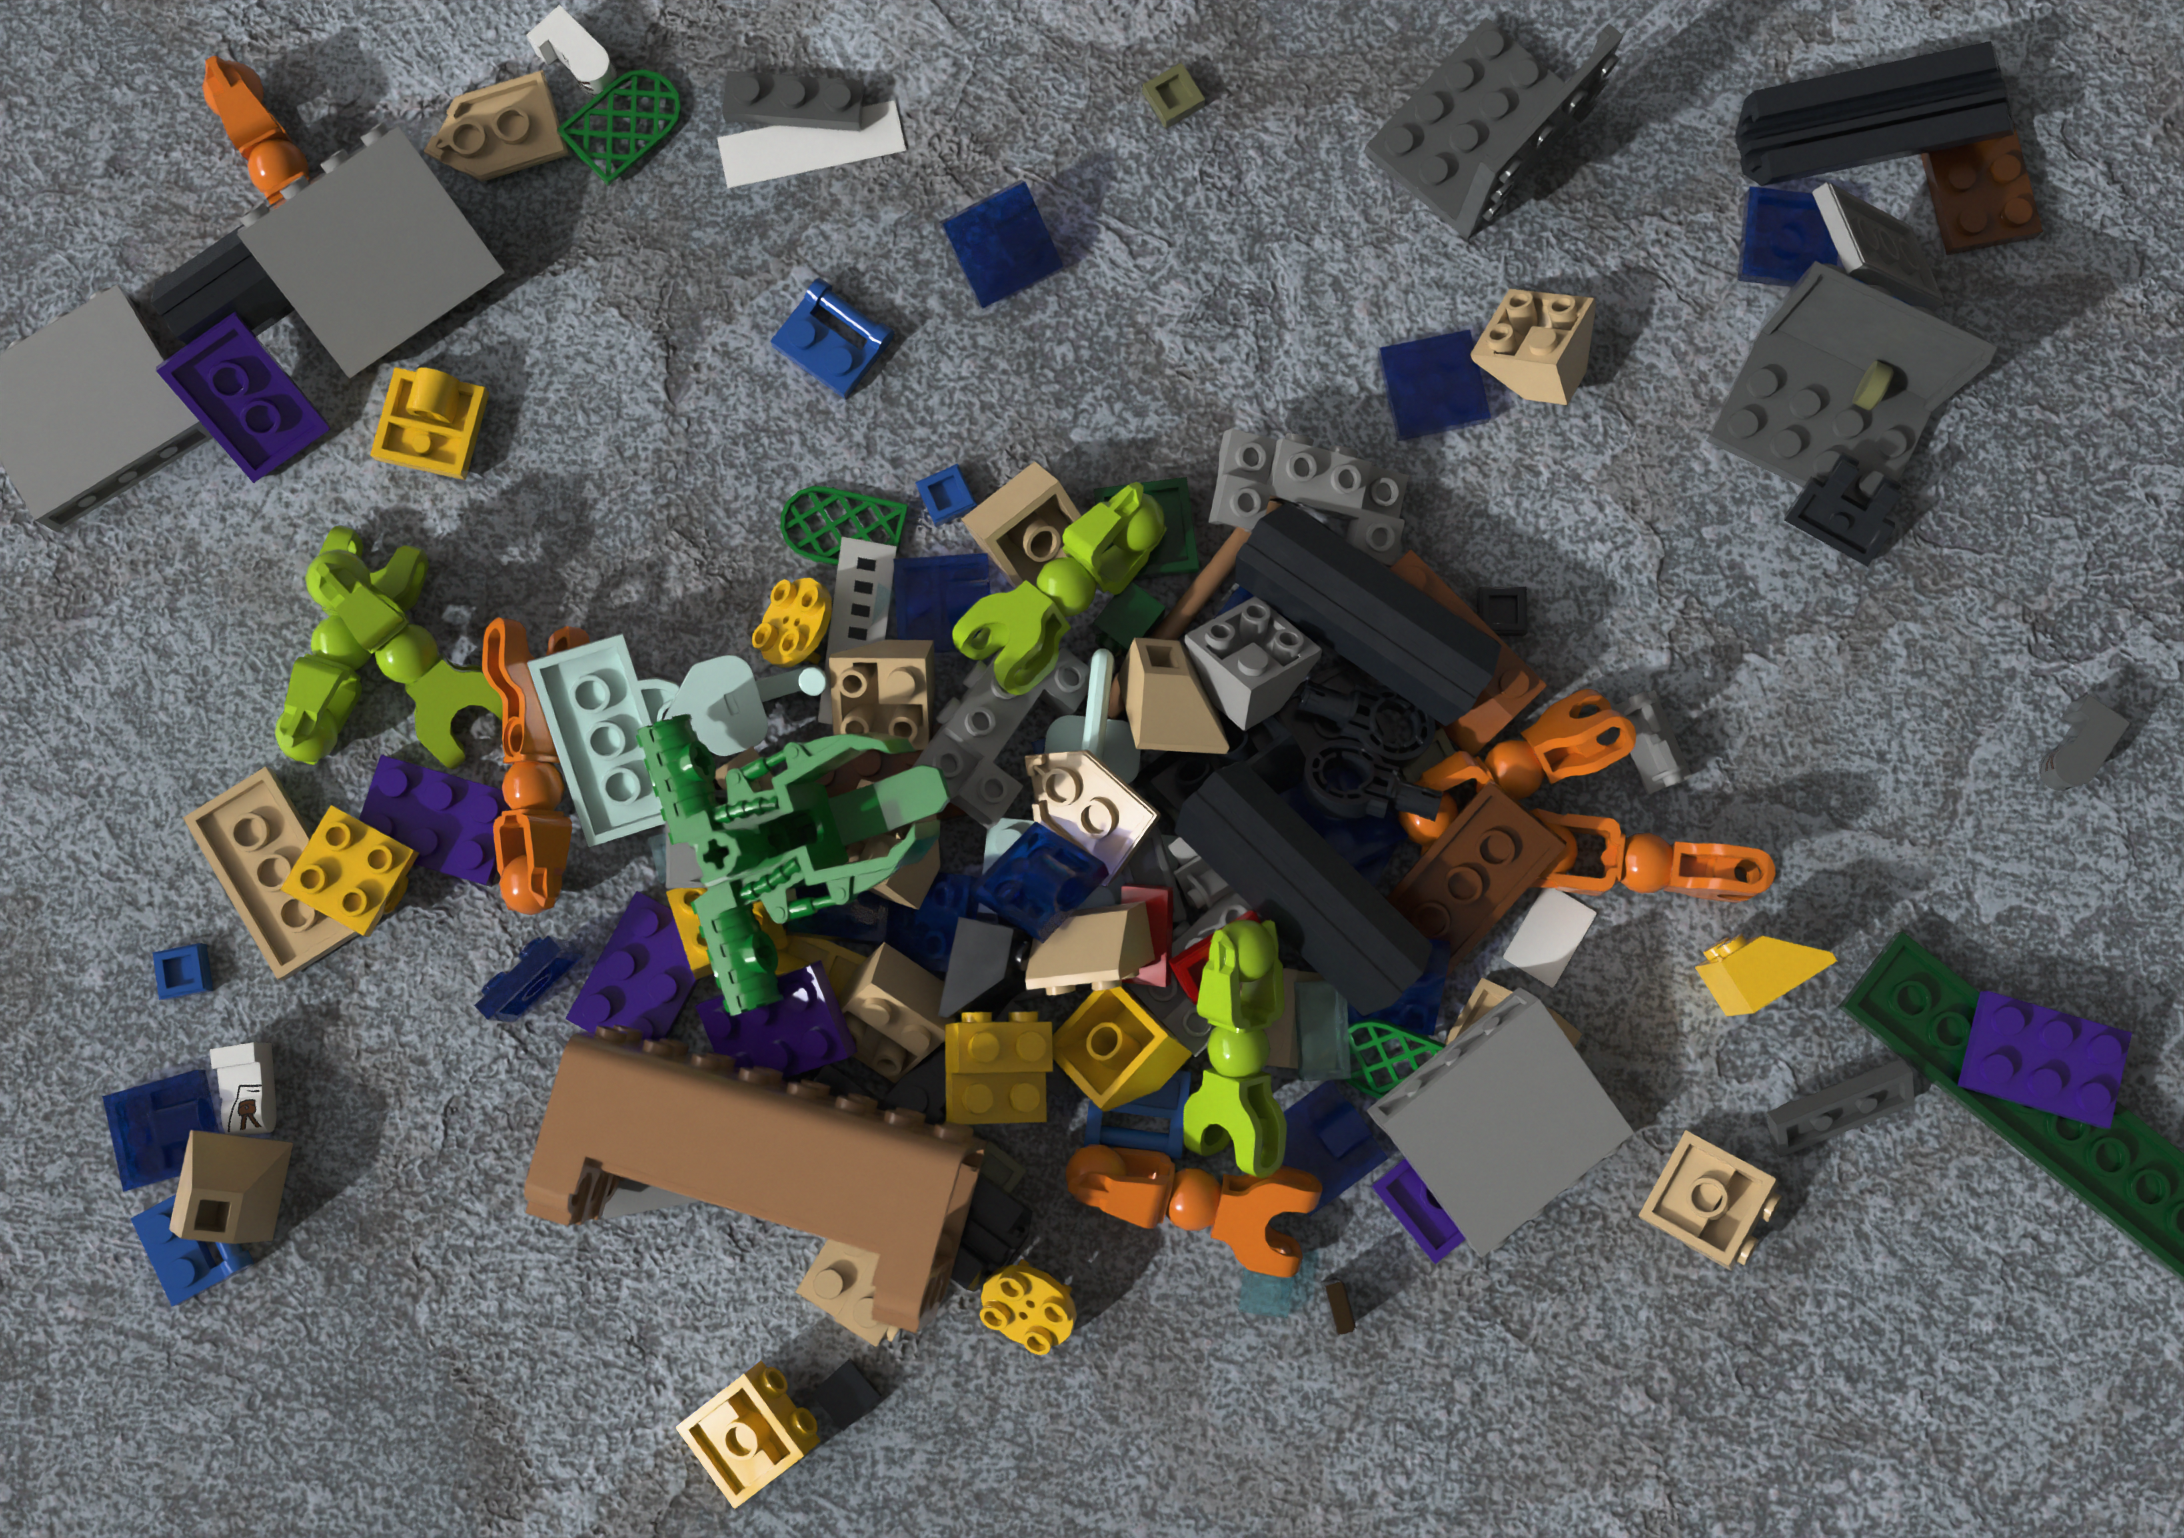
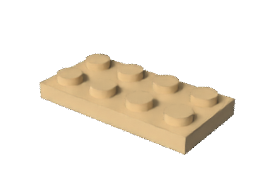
M269 767L262 768L183 817L277 980H287L359 935L354 930L280 890L311 839L312 834L273 769Z

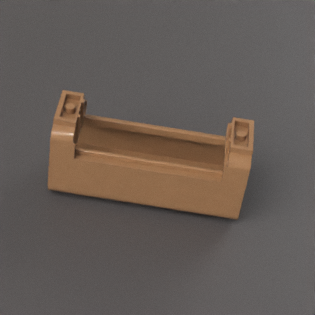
M614 1024L612 1028L598 1025L596 1032H582L572 1035L560 1061L526 1178L524 1197L528 1200V1205L525 1213L566 1226L574 1224L583 1225L584 1221L590 1219L599 1220L603 1215L605 1204L613 1197L619 1181L624 1182L625 1178H629L879 1254L871 1286L876 1287L871 1320L917 1333L936 1318L939 1305L944 1298L950 1281L986 1149L985 1140L972 1137L973 1128L945 1121L944 1125L936 1124L934 1126L924 1123L925 1114L897 1107L896 1111L876 1109L877 1100L859 1094L849 1093L848 1097L829 1095L830 1086L811 1080L801 1079L800 1083L781 1081L783 1073L771 1068L754 1065L753 1069L734 1067L736 1059L715 1052H707L706 1055L698 1053L689 1054L690 1045L667 1038H660V1041L642 1040L643 1031L628 1026Z

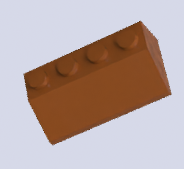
M1410 549L1390 569L1497 640L1502 646L1494 676L1480 693L1470 711L1448 726H1444L1435 719V726L1438 729L1443 728L1448 739L1460 751H1467L1473 757L1526 707L1547 684Z

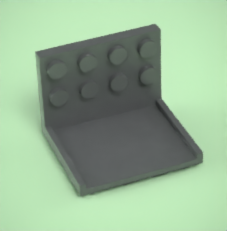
M1486 17L1366 144L1364 153L1468 240L1485 220L1489 222L1498 214L1505 205L1506 198L1573 125L1577 121L1579 123L1584 121L1599 101L1596 97L1609 82V79L1606 77L1620 60L1615 53L1624 35L1608 24L1602 30L1588 61L1565 83Z
M1814 261L1763 321L1706 441L1801 487L1805 486L1811 476L1824 483L1831 468L1843 451L1859 460L1857 466L1859 472L1843 494L1866 506L1884 475L1897 482L1900 481L1931 412L1991 363L1998 346L1985 341L1984 337L1973 329L1957 328L1940 320L1938 315L1928 308L1921 306L1912 307L1893 298V294L1881 286L1866 285L1849 277L1847 272L1839 266L1821 264ZM1877 360L1891 366L1894 373L1881 401L1874 409L1868 411L1853 404V397L1867 369Z

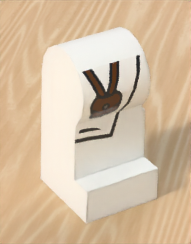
M560 4L526 35L535 53L548 66L558 58L572 71L582 91L589 96L596 97L611 82L617 79L616 70L611 64L605 49Z
M252 1042L210 1049L212 1069H217L219 1093L220 1098H222L221 1120L225 1133L252 1136L272 1132L277 1119L272 1043Z

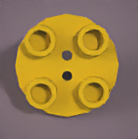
M801 578L794 582L786 579L782 580L773 588L770 597L771 604L764 614L762 624L753 633V647L761 651L765 660L779 668L793 667L802 661L818 665L821 656L813 651L824 637L831 620L832 598L826 586L812 578Z
M1021 1258L1018 1265L998 1268L987 1278L981 1295L983 1307L980 1311V1318L988 1328L999 1330L1009 1339L1023 1344L1031 1353L1044 1355L1050 1351L1052 1346L1060 1345L1066 1340L1074 1329L1077 1313L1074 1300L1069 1295L1072 1287L1065 1283L1062 1285L1048 1273L1029 1266L1030 1263Z

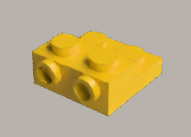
M991 1012L961 1013L962 1023L945 1024L946 1121L958 1124L1047 1122L1046 1072H1053L1052 1022H1038V1012L1008 1013L1009 1022H992Z
M762 1360L675 1427L734 1509L804 1457L821 1441L815 1434L818 1427L814 1416L805 1408H796L785 1393L788 1385L784 1375L774 1367L767 1368Z

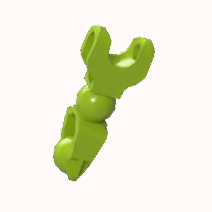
M1137 481L1127 485L1108 502L1098 503L1065 529L1062 536L1065 545L1062 547V550L1067 557H1059L1045 564L1037 576L1036 587L1025 580L1015 590L983 597L959 619L953 629V643L955 647L973 660H984L1004 647L994 661V673L999 685L1014 695H1023L1032 690L1055 668L1059 656L1058 645L1060 639L1071 628L1065 617H1073L1086 611L1095 598L1096 588L1102 593L1109 591L1113 595L1120 594L1146 564L1150 552L1159 544L1167 530V527L1164 525L1165 518L1160 504L1151 495L1143 493V485ZM1111 542H1113V543L1115 544V545H1113L1111 548H1109L1107 551H1105L1106 548L1110 545ZM983 629V630L977 635V637H975V638L973 639L974 635H975L979 630Z
M338 525L333 527L328 533L319 555L326 551L340 549L352 552L361 559L364 547L361 538L354 529ZM403 545L397 548L385 568L370 573L371 583L398 603L405 612L417 603L427 576L429 563L425 550ZM323 607L322 610L329 617L320 621L312 632L310 646L313 655L305 654L304 657H298L294 662L284 703V711L277 719L275 737L283 753L295 761H303L311 765L329 755L336 746L338 734L361 696V677L355 671L363 668L372 656L369 651H365L340 615L336 611L324 609Z
M340 549L330 550L315 557L308 566L305 577L307 591L313 601L324 609L336 611L361 647L371 654L375 652L376 663L382 673L393 681L405 684V691L416 703L414 717L417 738L447 768L456 769L465 761L463 744L457 739L451 729V720L457 711L469 705L483 706L503 721L502 699L499 693L486 680L482 672V666L455 664L443 653L439 654L438 644L432 634L422 626L409 623V617L401 606L371 583L369 569L364 561L352 552Z
M1235 920L1224 926L1221 930L1215 931L1210 945L1209 961L1203 968L1197 1012L1199 1016L1207 1018L1209 1024L1216 1026L1211 1031L1207 1044L1210 1063L1214 1067L1203 1070L1202 1086L1199 1091L1189 1097L1184 1105L1183 1139L1188 1150L1202 1156H1209L1223 1150L1229 1144L1230 1138H1232L1237 1166L1243 1172L1250 1175L1266 1178L1281 1167L1285 1155L1287 1122L1284 1113L1271 1091V1074L1261 1071L1266 1066L1271 1050L1264 1028L1272 1027V1023L1281 1018L1285 1010L1283 964L1278 959V936L1274 922L1266 920L1260 925L1253 920ZM1239 982H1243L1241 997Z

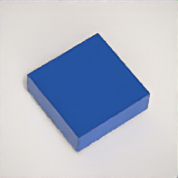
M958 463L915 482L936 528L968 514L977 507V503Z
M197 943L152 952L159 1000H171L213 991L207 944Z

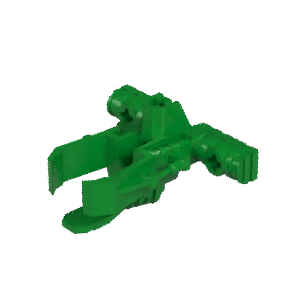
M690 714L673 716L672 719L660 720L655 722L654 725H648L637 730L639 735L636 738L639 747H643L646 759H644V762L649 772L656 798H660L663 807L660 811L663 820L667 821L670 829L668 836L671 845L689 843V846L696 851L697 863L704 876L700 880L702 885L708 888V891L690 903L694 914H698L701 923L698 927L702 938L706 939L709 948L706 952L709 961H711L718 988H722L725 997L723 1004L726 1013L730 1012L731 1017L784 999L783 994L780 995L776 984L779 982L775 972L778 967L777 950L773 940L767 933L761 930L759 921L755 920L752 911L754 909L753 904L762 901L774 922L785 923L796 918L812 915L820 908L835 904L851 903L856 900L859 893L871 889L892 877L903 866L919 863L940 837L939 819L920 823L914 822L942 812L952 798L941 768L923 764L832 798H828L823 784L814 782L869 749H878L890 754L917 752L907 738L878 732L839 734L819 738L807 743L790 742L785 745L784 750L769 758L761 757L741 768L729 770L726 774L728 803L720 806V804H717L714 795L716 793L713 784L716 776L715 762L709 749L699 741L696 731H693L690 723L692 721ZM786 760L788 769L771 779L774 789L763 791L756 779L768 774L773 766ZM914 823L905 840L891 848L888 856L844 865L849 861L845 846ZM826 882L831 894L818 899L806 897L796 900L795 889L804 885L809 886Z

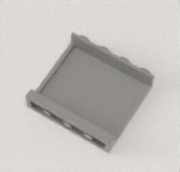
M384 121L374 126L360 137L365 145L348 155L344 148L337 151L320 164L325 172L308 182L304 175L297 178L280 190L285 199L270 209L263 202L239 218L244 226L238 229V237L349 379L505 273L397 123L390 128L387 127Z
M118 284L95 292L88 302L71 312L55 316L50 320L48 326L29 337H22L13 341L8 346V349L0 354V462L34 520L56 532L214 438L156 372V366L164 362L166 357L136 309L140 306L139 302Z
M1521 987L1517 988L1366 1110L1375 1123L1389 1135L1465 1237L1464 1242L1481 1257L1485 1256L1489 1251L1502 1247L1509 1239L1511 1233L1527 1220H1532L1541 1215L1550 1201L1565 1189L1579 1184L1588 1170L1603 1158L1610 1157L1618 1152L1623 1142L1634 1134V1131L1541 1000Z

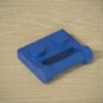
M819 277L810 285L804 299L770 342L774 349L846 400L888 347L895 331L883 322L879 325L833 293L832 286ZM823 307L868 341L860 350L814 316Z
M1177 1070L1160 1090L1108 1110L1170 1119L1169 1133L1101 1125L1103 1111L1089 1099L1084 1147L1089 1144H1104L1130 1149L1159 1151L1169 1155L1170 1159L1181 1160L1184 1105L1189 1097L1191 1072Z
M176 1194L131 1218L133 1226L172 1307L185 1303L255 1264L249 1250L243 1251L239 1243L215 1242L224 1260L217 1266L205 1241L181 1239L170 1231L169 1226Z

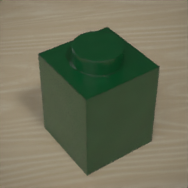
M1131 581L1120 594L1113 596L1094 620L1093 633L1098 636L1094 641L1101 649L1109 650L1114 658H1117L1120 654L1126 657L1134 637L1148 638L1165 617L1166 607Z

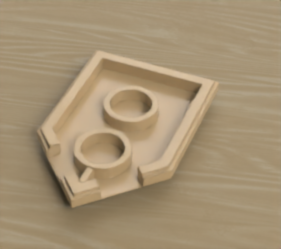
M543 70L456 96L446 112L448 116L438 134L432 136L424 150L426 155L481 182L570 155L567 143L559 136L556 130L561 126V122Z
M1089 750L1024 756L1027 776H1031L1035 803L1032 804L1035 824L1104 887L1109 886L1119 876L1160 818V813Z

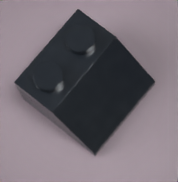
M959 917L938 1016L962 1018L961 1013H992L1026 990L1025 978L1034 931L995 922Z

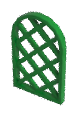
M645 69L629 71L611 82L609 86L556 130L559 136L580 156L581 160L607 186H610L672 132L678 124L681 112L679 95L672 83L659 73ZM645 77L655 80L654 91L637 90V78ZM632 79L631 89H618L619 86ZM660 83L668 88L670 92H660ZM614 95L631 96V111L613 110ZM608 97V109H593ZM637 97L654 98V113L636 112ZM660 98L674 99L676 107L674 114L659 113ZM590 115L608 116L607 131L590 130ZM584 117V130L570 129ZM613 117L631 118L630 133L613 132ZM636 118L654 120L653 134L636 133ZM659 120L671 121L659 133ZM569 136H583V150ZM589 137L607 138L606 153L589 152ZM612 140H630V154H612ZM636 140L650 141L635 154ZM591 159L606 160V174ZM612 160L626 161L611 174Z
M811 486L796 492L786 502L781 513L780 529L786 544L797 555L813 562L838 566L839 560L830 558L840 552L842 537L836 529L837 526L851 519L859 532L850 538H863L864 541L869 542L872 541L868 534L883 526L890 537V540L884 544L896 546L897 556L909 507L907 504L839 490L834 487ZM814 493H826L832 496L820 503ZM809 495L815 506L800 515L794 504L800 498ZM844 498L864 503L851 510ZM839 500L847 513L832 522L824 508ZM876 505L896 510L883 517ZM871 507L878 521L863 529L855 515ZM791 510L795 518L786 523L787 516ZM819 512L827 525L812 534L804 520ZM900 515L896 535H894L887 522ZM800 524L807 538L794 545L789 539L787 530ZM831 531L839 544L824 553L816 539ZM812 543L818 555L807 553L801 550V548Z
M1370 1018L1358 1020L1344 1030L1336 1045L1335 1060L1338 1071L1348 1084L1361 1092L1381 1099L1387 1094L1385 1091L1395 1088L1408 1077L1399 1078L1393 1066L1394 1063L1408 1058L1415 1072L1420 1068L1415 1055L1430 1050L1434 1056L1447 1045L1389 1021ZM1367 1027L1372 1039L1357 1044L1352 1032L1358 1028ZM1375 1027L1383 1028L1391 1032L1379 1036ZM1398 1037L1405 1052L1389 1057L1383 1042ZM1347 1038L1351 1047L1342 1050L1343 1042ZM1406 1038L1423 1045L1411 1049ZM1376 1045L1383 1060L1367 1065L1361 1050ZM1354 1053L1361 1068L1349 1072L1344 1066L1343 1057ZM1386 1066L1393 1081L1378 1086L1371 1072ZM1365 1074L1370 1086L1362 1083L1356 1077Z

